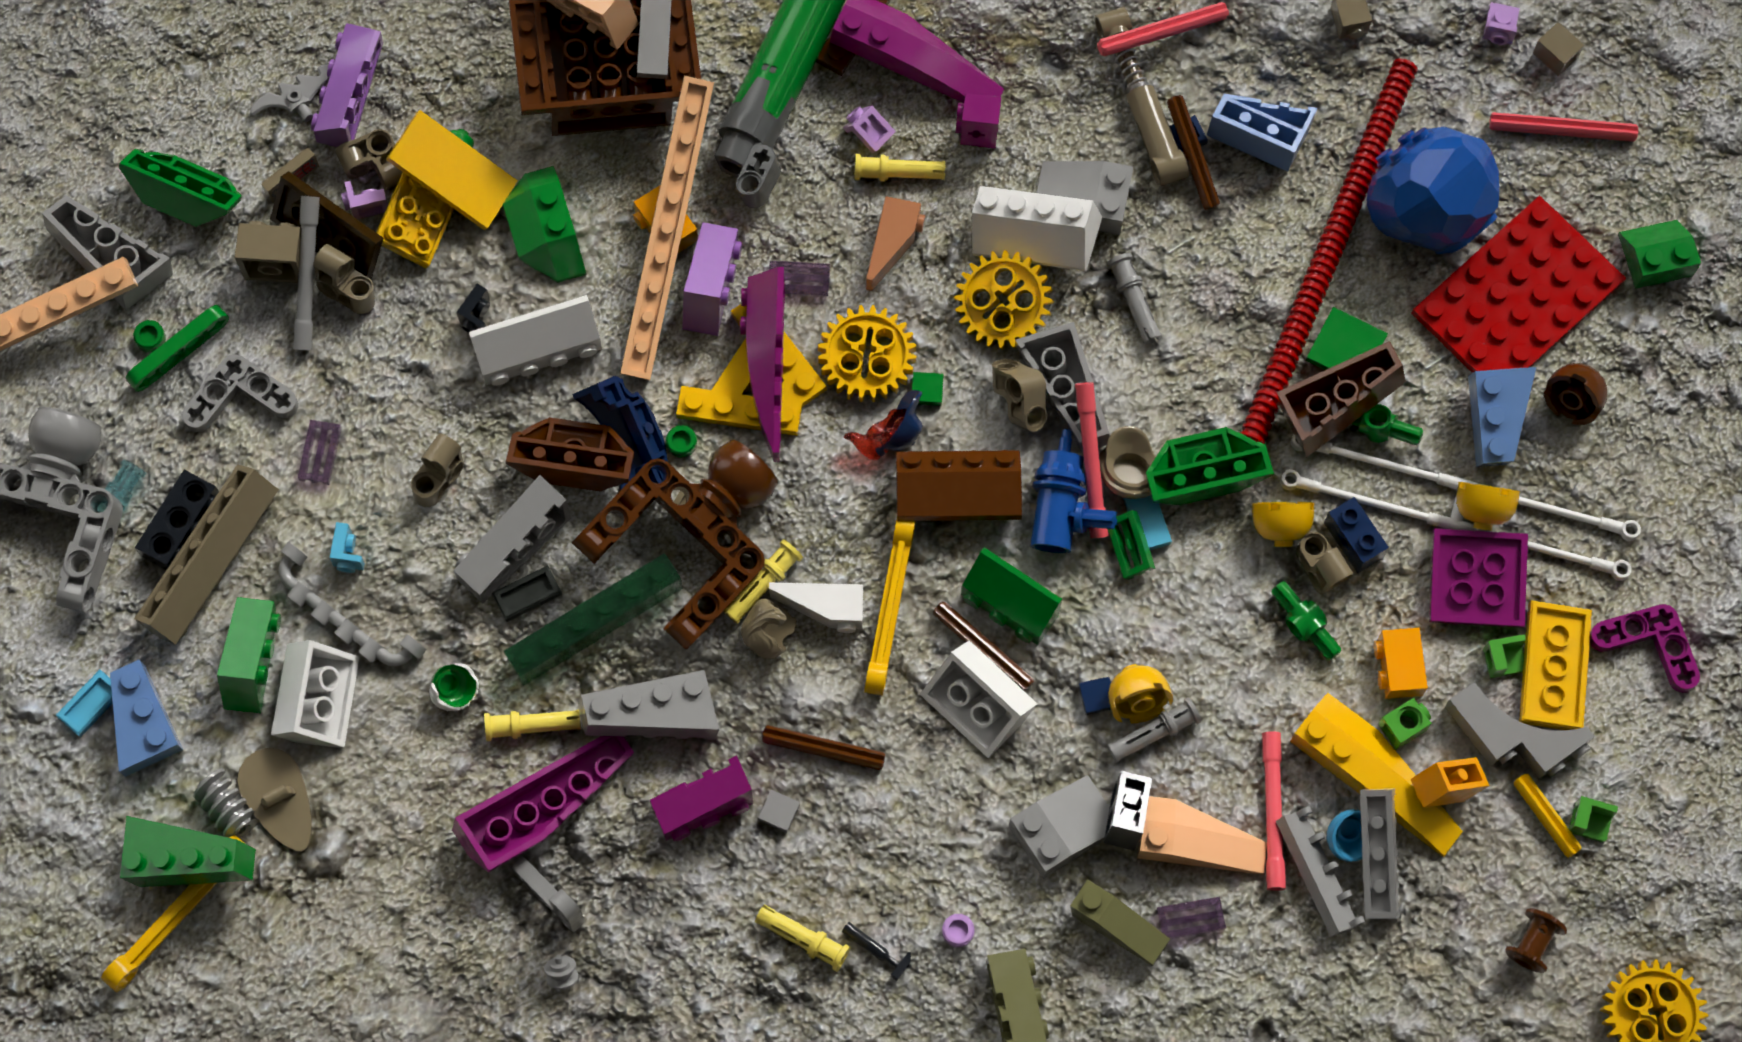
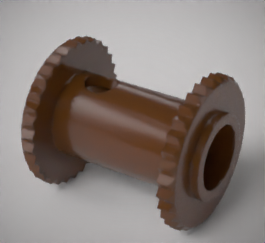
M1530 908L1526 910L1525 914L1532 922L1518 948L1507 946L1505 952L1509 958L1520 966L1537 973H1544L1548 967L1541 959L1554 934L1565 935L1567 928L1554 916L1544 911Z

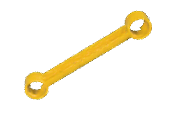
M896 519L864 693L880 696L884 694L916 521H897Z
M233 835V836L230 837V838H232V839H237V840L243 842V841H242L238 836H236V835ZM217 883L190 884L124 955L117 957L105 969L101 980L115 992L124 989L136 976L139 966Z

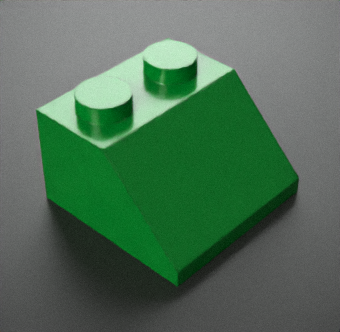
M1678 220L1618 233L1635 289L1693 277L1701 265L1693 236Z

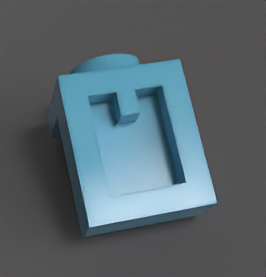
M336 522L330 560L332 565L337 567V570L354 573L355 569L364 570L365 563L362 556L348 554L354 552L356 535L352 534L347 523Z

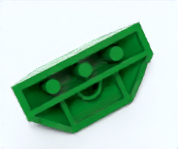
M134 149L119 163V169L143 204L195 227L227 215L242 198L240 192H237L235 186L228 178L176 155L159 152L144 153L141 149Z
M554 166L525 173L503 203L519 260L549 276L550 279L557 283L587 275L576 233Z
M1224 427L1167 440L1145 475L1153 503L1184 505L1240 492L1273 476L1274 472L1265 444L1259 441L1256 442L1239 432Z

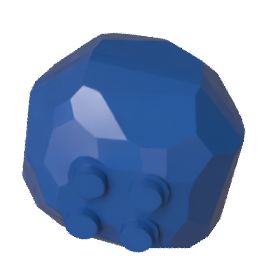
M1445 126L1432 129L1424 127L1416 133L1413 130L1408 131L1398 139L1400 145L1395 151L1389 148L1376 158L1379 169L1372 177L1367 192L1366 204L1372 222L1386 236L1433 250L1436 254L1453 253L1466 246L1496 220L1497 215L1495 211L1499 204V170L1492 151L1484 140Z

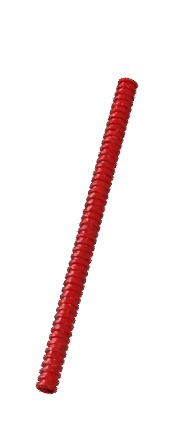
M1403 58L1393 60L1389 75L1385 80L1386 83L1382 87L1379 99H1377L1376 106L1372 111L1373 114L1370 116V122L1367 123L1363 138L1359 143L1360 146L1357 147V154L1353 157L1354 162L1350 164V170L1346 174L1347 178L1343 181L1344 186H1341L1340 194L1336 198L1337 202L1333 206L1334 210L1330 213V218H1328L1326 223L1327 226L1323 230L1324 234L1321 235L1320 242L1316 247L1317 250L1313 254L1314 258L1311 259L1310 267L1307 268V275L1303 278L1304 283L1300 285L1301 291H1298L1296 295L1297 299L1293 302L1294 307L1291 308L1290 315L1286 319L1287 324H1284L1283 327L1284 332H1281L1279 336L1280 340L1276 343L1277 348L1274 349L1273 357L1269 360L1270 365L1266 368L1267 373L1263 375V381L1260 382V390H1257L1255 394L1257 398L1253 399V406L1248 411L1249 415L1246 416V423L1243 424V431L1240 433L1256 442L1259 441L1265 444L1264 439L1268 437L1267 431L1271 429V423L1275 420L1274 414H1277L1279 410L1278 406L1280 403L1277 392L1289 386L1288 381L1292 378L1291 373L1295 371V364H1298V356H1301L1302 348L1305 347V340L1308 339L1309 331L1313 327L1312 323L1316 320L1315 315L1319 313V307L1323 303L1322 299L1326 295L1325 291L1330 286L1329 282L1332 281V274H1335V266L1339 264V258L1343 254L1342 250L1346 247L1345 242L1350 237L1349 234L1353 230L1352 226L1356 222L1355 218L1360 213L1359 210L1362 208V202L1366 198L1365 194L1368 192L1372 177L1376 172L1375 170L1378 169L1376 158L1386 149L1385 146L1389 142L1388 138L1392 135V130H1394L1396 125L1395 122L1399 118L1398 114L1401 113L1405 98H1407L1408 91L1412 86L1411 83L1415 79L1414 75L1417 74L1418 68L1410 60Z

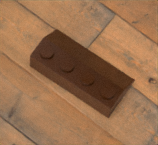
M1020 450L896 452L897 521L1022 520Z

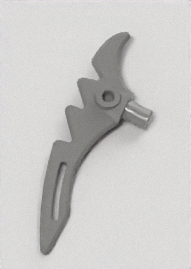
M380 53L378 62L386 58L387 53ZM329 63L317 68L319 76L298 74L296 76L298 85L280 83L278 88L281 95L267 92L255 101L250 109V114L255 115L268 107H281L287 109L292 114L298 112L304 122L312 120L313 113L308 105L318 90L329 82L330 77L327 76Z

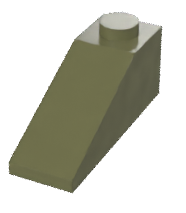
M1089 880L1086 881L1070 905L1073 917L1151 966H1154L1170 942V938L1118 898Z

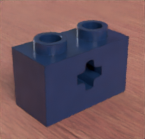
M1355 497L1328 512L1324 524L1357 573L1385 557L1389 546Z

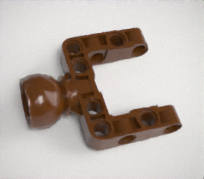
M730 440L717 449L709 463L708 479H701L699 484H691L667 461L658 458L652 459L640 469L572 541V544L595 564L654 500L722 563L716 572L663 628L687 650L764 566L763 552L737 528V517H741V509H752L765 503L772 496L778 485V479L758 455L736 440ZM650 469L661 471L663 474L662 483L657 484L649 479L648 473ZM672 491H682L686 496V503L683 505L674 503L671 498ZM607 514H617L621 519V526L616 529L608 526L606 522ZM718 533L729 535L731 538V546L729 548L721 547L718 544ZM741 554H748L753 558L754 566L752 569L742 567L740 564ZM700 599L710 601L712 604V612L710 614H703L699 611L698 601Z

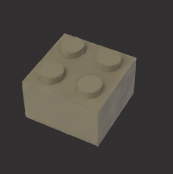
M250 221L248 224L239 223L234 258L244 279L298 283L300 227L290 223H280L279 226L266 225L260 221Z

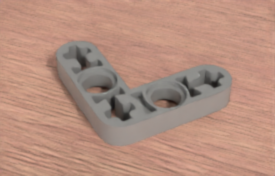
M232 354L222 360L185 406L182 418L189 430L203 432L211 426L238 391H241L279 418L292 417L298 410V401L292 390L244 357ZM240 364L239 367L242 372L240 374L234 372L231 375L229 367H237ZM222 376L225 380L228 379L232 384L230 387L224 380L220 379ZM263 379L268 383L267 389L262 393H254L251 390V386L256 380ZM216 386L224 388L225 392L221 399L211 400L208 398V392L211 388ZM275 392L276 396L281 400H286L288 397L290 406H282L279 409L278 402L271 397L272 394ZM204 400L205 403L213 409L209 410L207 406L204 408L201 401ZM201 413L204 419L193 422L191 414Z
M523 856L510 867L571 932L574 933L585 923L578 905L562 889L557 891Z

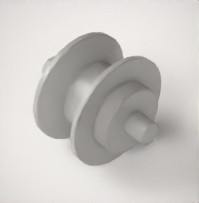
M560 955L550 959L544 966V972L548 975L546 979L547 984L551 988L563 990L574 985L579 977L578 972L575 970V960L569 956Z

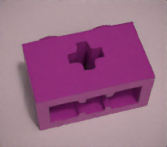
M965 93L964 103H958L955 133L961 134L960 145L996 149L1001 97Z

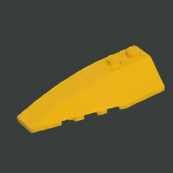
M1327 693L1294 733L1290 741L1292 744L1360 794L1362 789L1395 788L1396 795H1394L1397 823L1444 857L1463 832L1441 805L1422 807L1411 782V778L1416 776L1415 773L1379 730L1331 694Z

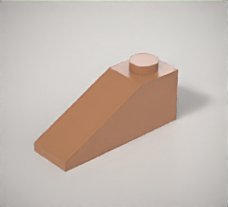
M885 197L867 273L866 290L872 291L914 243L916 232L922 233L925 215L921 214V203Z

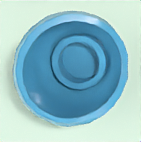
M1351 809L1341 812L1334 817L1327 829L1326 840L1328 847L1340 860L1353 862L1363 859L1361 811Z

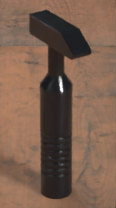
M848 922L843 928L842 933L860 944V946L879 960L887 961L895 967L890 976L897 981L910 965L911 952H908L899 963L889 955L886 948L852 923Z

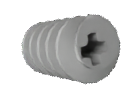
M222 768L200 781L193 797L196 801L201 802L200 806L204 811H209V819L216 821L215 827L218 831H223V837L230 838L236 835L241 838L250 832L260 819L249 820L254 813L252 808L242 811L247 801L245 798L237 801L234 800L240 791L238 788L230 791L227 790L232 784V780L229 778L220 781V778L225 774Z

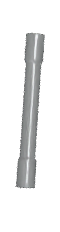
M301 196L299 274L293 349L312 350L313 262L315 259L316 227L318 225L320 198L312 196Z

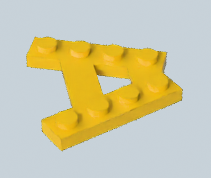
M741 304L731 310V315L739 326L741 316H747V306H741ZM784 331L781 434L798 436L802 407L827 391V386ZM746 338L712 390L681 386L676 412L677 418L761 430L753 396L745 395L751 385Z

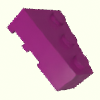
M737 755L728 759L730 766L715 773L712 769H709L702 773L703 778L689 784L683 782L650 799L652 810L666 841L673 839V841L682 840L691 835L690 831L700 826L703 829L710 828L720 822L719 818L730 813L732 816H738L750 809L749 805L754 804L752 789Z

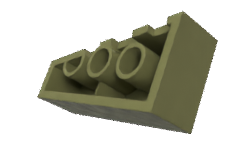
M1025 948L987 955L986 964L1002 1042H1047L1046 1039H1049L1047 1022L1045 1019H1041L1039 1007H1043L1039 988H1034L1032 976L1036 975L1033 956L1027 957Z

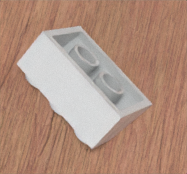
M311 640L288 643L271 735L296 743L344 748L360 657Z
M967 641L950 653L920 693L930 705L988 758L1022 725L1037 705L1026 692L970 641Z

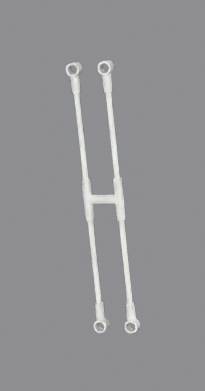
M1293 434L1291 446L1296 451H1303ZM1330 442L1325 443L1316 450L1324 454L1333 453L1432 480L1438 485L1456 490L1458 482L1484 485L1448 474H1435L1336 447ZM1292 469L1286 470L1280 480L1281 486L1286 490L1291 491L1298 488L1317 494L1321 492L1347 500L1355 497L1358 503L1427 521V524L1444 529L1489 531L1473 528L1474 524L1463 521V516L1459 513L1456 504V497L1451 517L1432 512L1427 514L1321 485V482L1301 477L1297 471ZM1291 476L1296 482L1289 484L1286 482L1285 477ZM1519 496L1518 504L1597 525L1599 529L1620 534L1626 541L1635 540L1641 532L1640 525L1634 520H1628L1624 523L1604 517L1600 519ZM1626 527H1632L1635 534H1628ZM1528 541V549L1588 565L1590 569L1611 574L1617 581L1625 580L1631 573V565L1625 560L1612 562L1597 557L1588 558ZM1616 567H1623L1626 574H1619Z

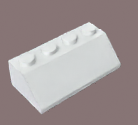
M980 186L972 211V253L974 256L982 255L983 257L991 258V251H994L998 258H1002L1003 251L1007 250L1010 259L1013 258L1016 252H1019L1021 254L1020 262L1030 257L1032 259L1031 264L1087 271L1102 215L1093 200Z
M587 295L469 332L486 386L490 384L494 386L502 385L508 382L509 378L518 375L530 376L537 373L540 368L547 366L559 367L566 364L569 359L579 356L580 358H587L602 349L600 336Z

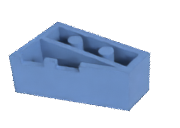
M1224 94L1212 115L1207 136L1288 172L1311 128L1317 108L1308 106L1306 110L1289 107V103L1280 102L1279 105L1261 103V99Z
M1536 367L1475 371L1468 375L1476 467L1507 465L1515 460Z
M139 659L110 672L119 772L126 777L182 751V745L147 668Z

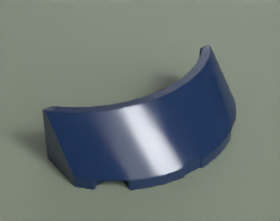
M615 375L572 394L574 400L582 404L596 418L600 425L610 426L626 445L634 451L629 481L652 459L658 458L668 462L664 438L653 412L638 392L631 393L625 388L623 379ZM658 469L649 470L648 476L652 482L657 484L663 482L661 471ZM627 483L620 485V491Z

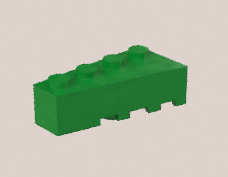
M126 816L120 878L138 887L253 881L256 849L237 839Z

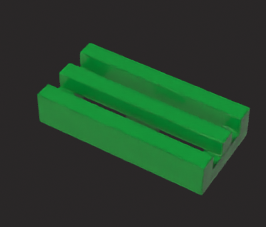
M1131 510L1117 516L1115 529H1108L1123 578L1130 580L1135 575H1142L1147 570L1156 569L1138 511ZM1120 523L1126 538L1125 542L1127 548L1130 551L1134 568H1131L1127 552L1121 537V533L1118 527V524Z

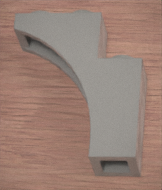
M1475 682L1452 697L1445 705V709L1491 767L1499 761L1504 765L1519 753L1539 779L1547 773L1551 778L1566 767L1563 762L1571 756L1576 760L1591 749L1588 744L1595 737L1587 726L1574 730L1553 731L1522 723L1494 705Z

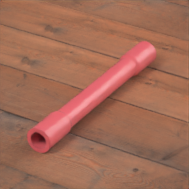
M1094 383L1075 384L1077 411L1080 415L1089 509L1106 510L1103 502L1095 419ZM1089 528L1090 538L1107 537L1108 529Z
M1269 731L1262 733L1267 831L1266 883L1267 890L1282 891L1286 889L1283 836L1276 823V820L1282 817L1281 733Z

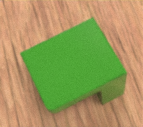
M1524 634L1487 642L1483 652L1490 678L1523 673L1524 653L1522 646L1526 642Z
M1581 796L1575 802L1569 830L1572 834L1605 842L1611 820L1617 814L1618 806Z

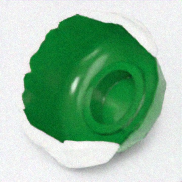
M465 664L445 665L438 668L432 676L429 689L431 701L438 708L446 711L463 710L470 705V702L474 701L475 696L478 694L479 681L473 670Z

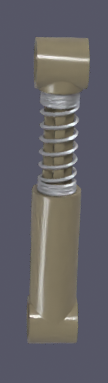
M1125 7L1095 15V26L1100 39L1132 30L1131 20ZM1131 48L1112 55L1116 57L1115 63L1119 65L1118 70L1122 72L1123 83L1127 86L1126 91L1128 94L1126 99L1148 152L1154 179L1157 185L1161 187L1188 178V165L1183 152L1176 145L1154 87L1149 85V82H1146L1147 78L1142 75L1144 70H1140L1141 63L1137 62L1139 57L1134 55L1136 49Z

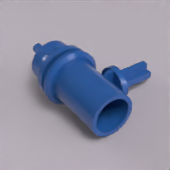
M1069 429L1062 431L1058 450L1044 452L1042 465L1035 471V479L1038 481L1032 483V487L1038 492L1030 547L1044 552L1070 553L1073 532L1085 533L1088 527L1115 529V525H1117L1116 511L1089 509L1088 503L1078 502V498L1086 494V489L1083 488L1086 485V476L1082 471L1084 457L1071 452L1072 431Z

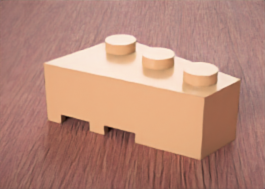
M546 0L569 17L576 14L588 22L587 29L595 34L597 30L601 31L610 38V45L616 50L620 48L639 24L630 0Z

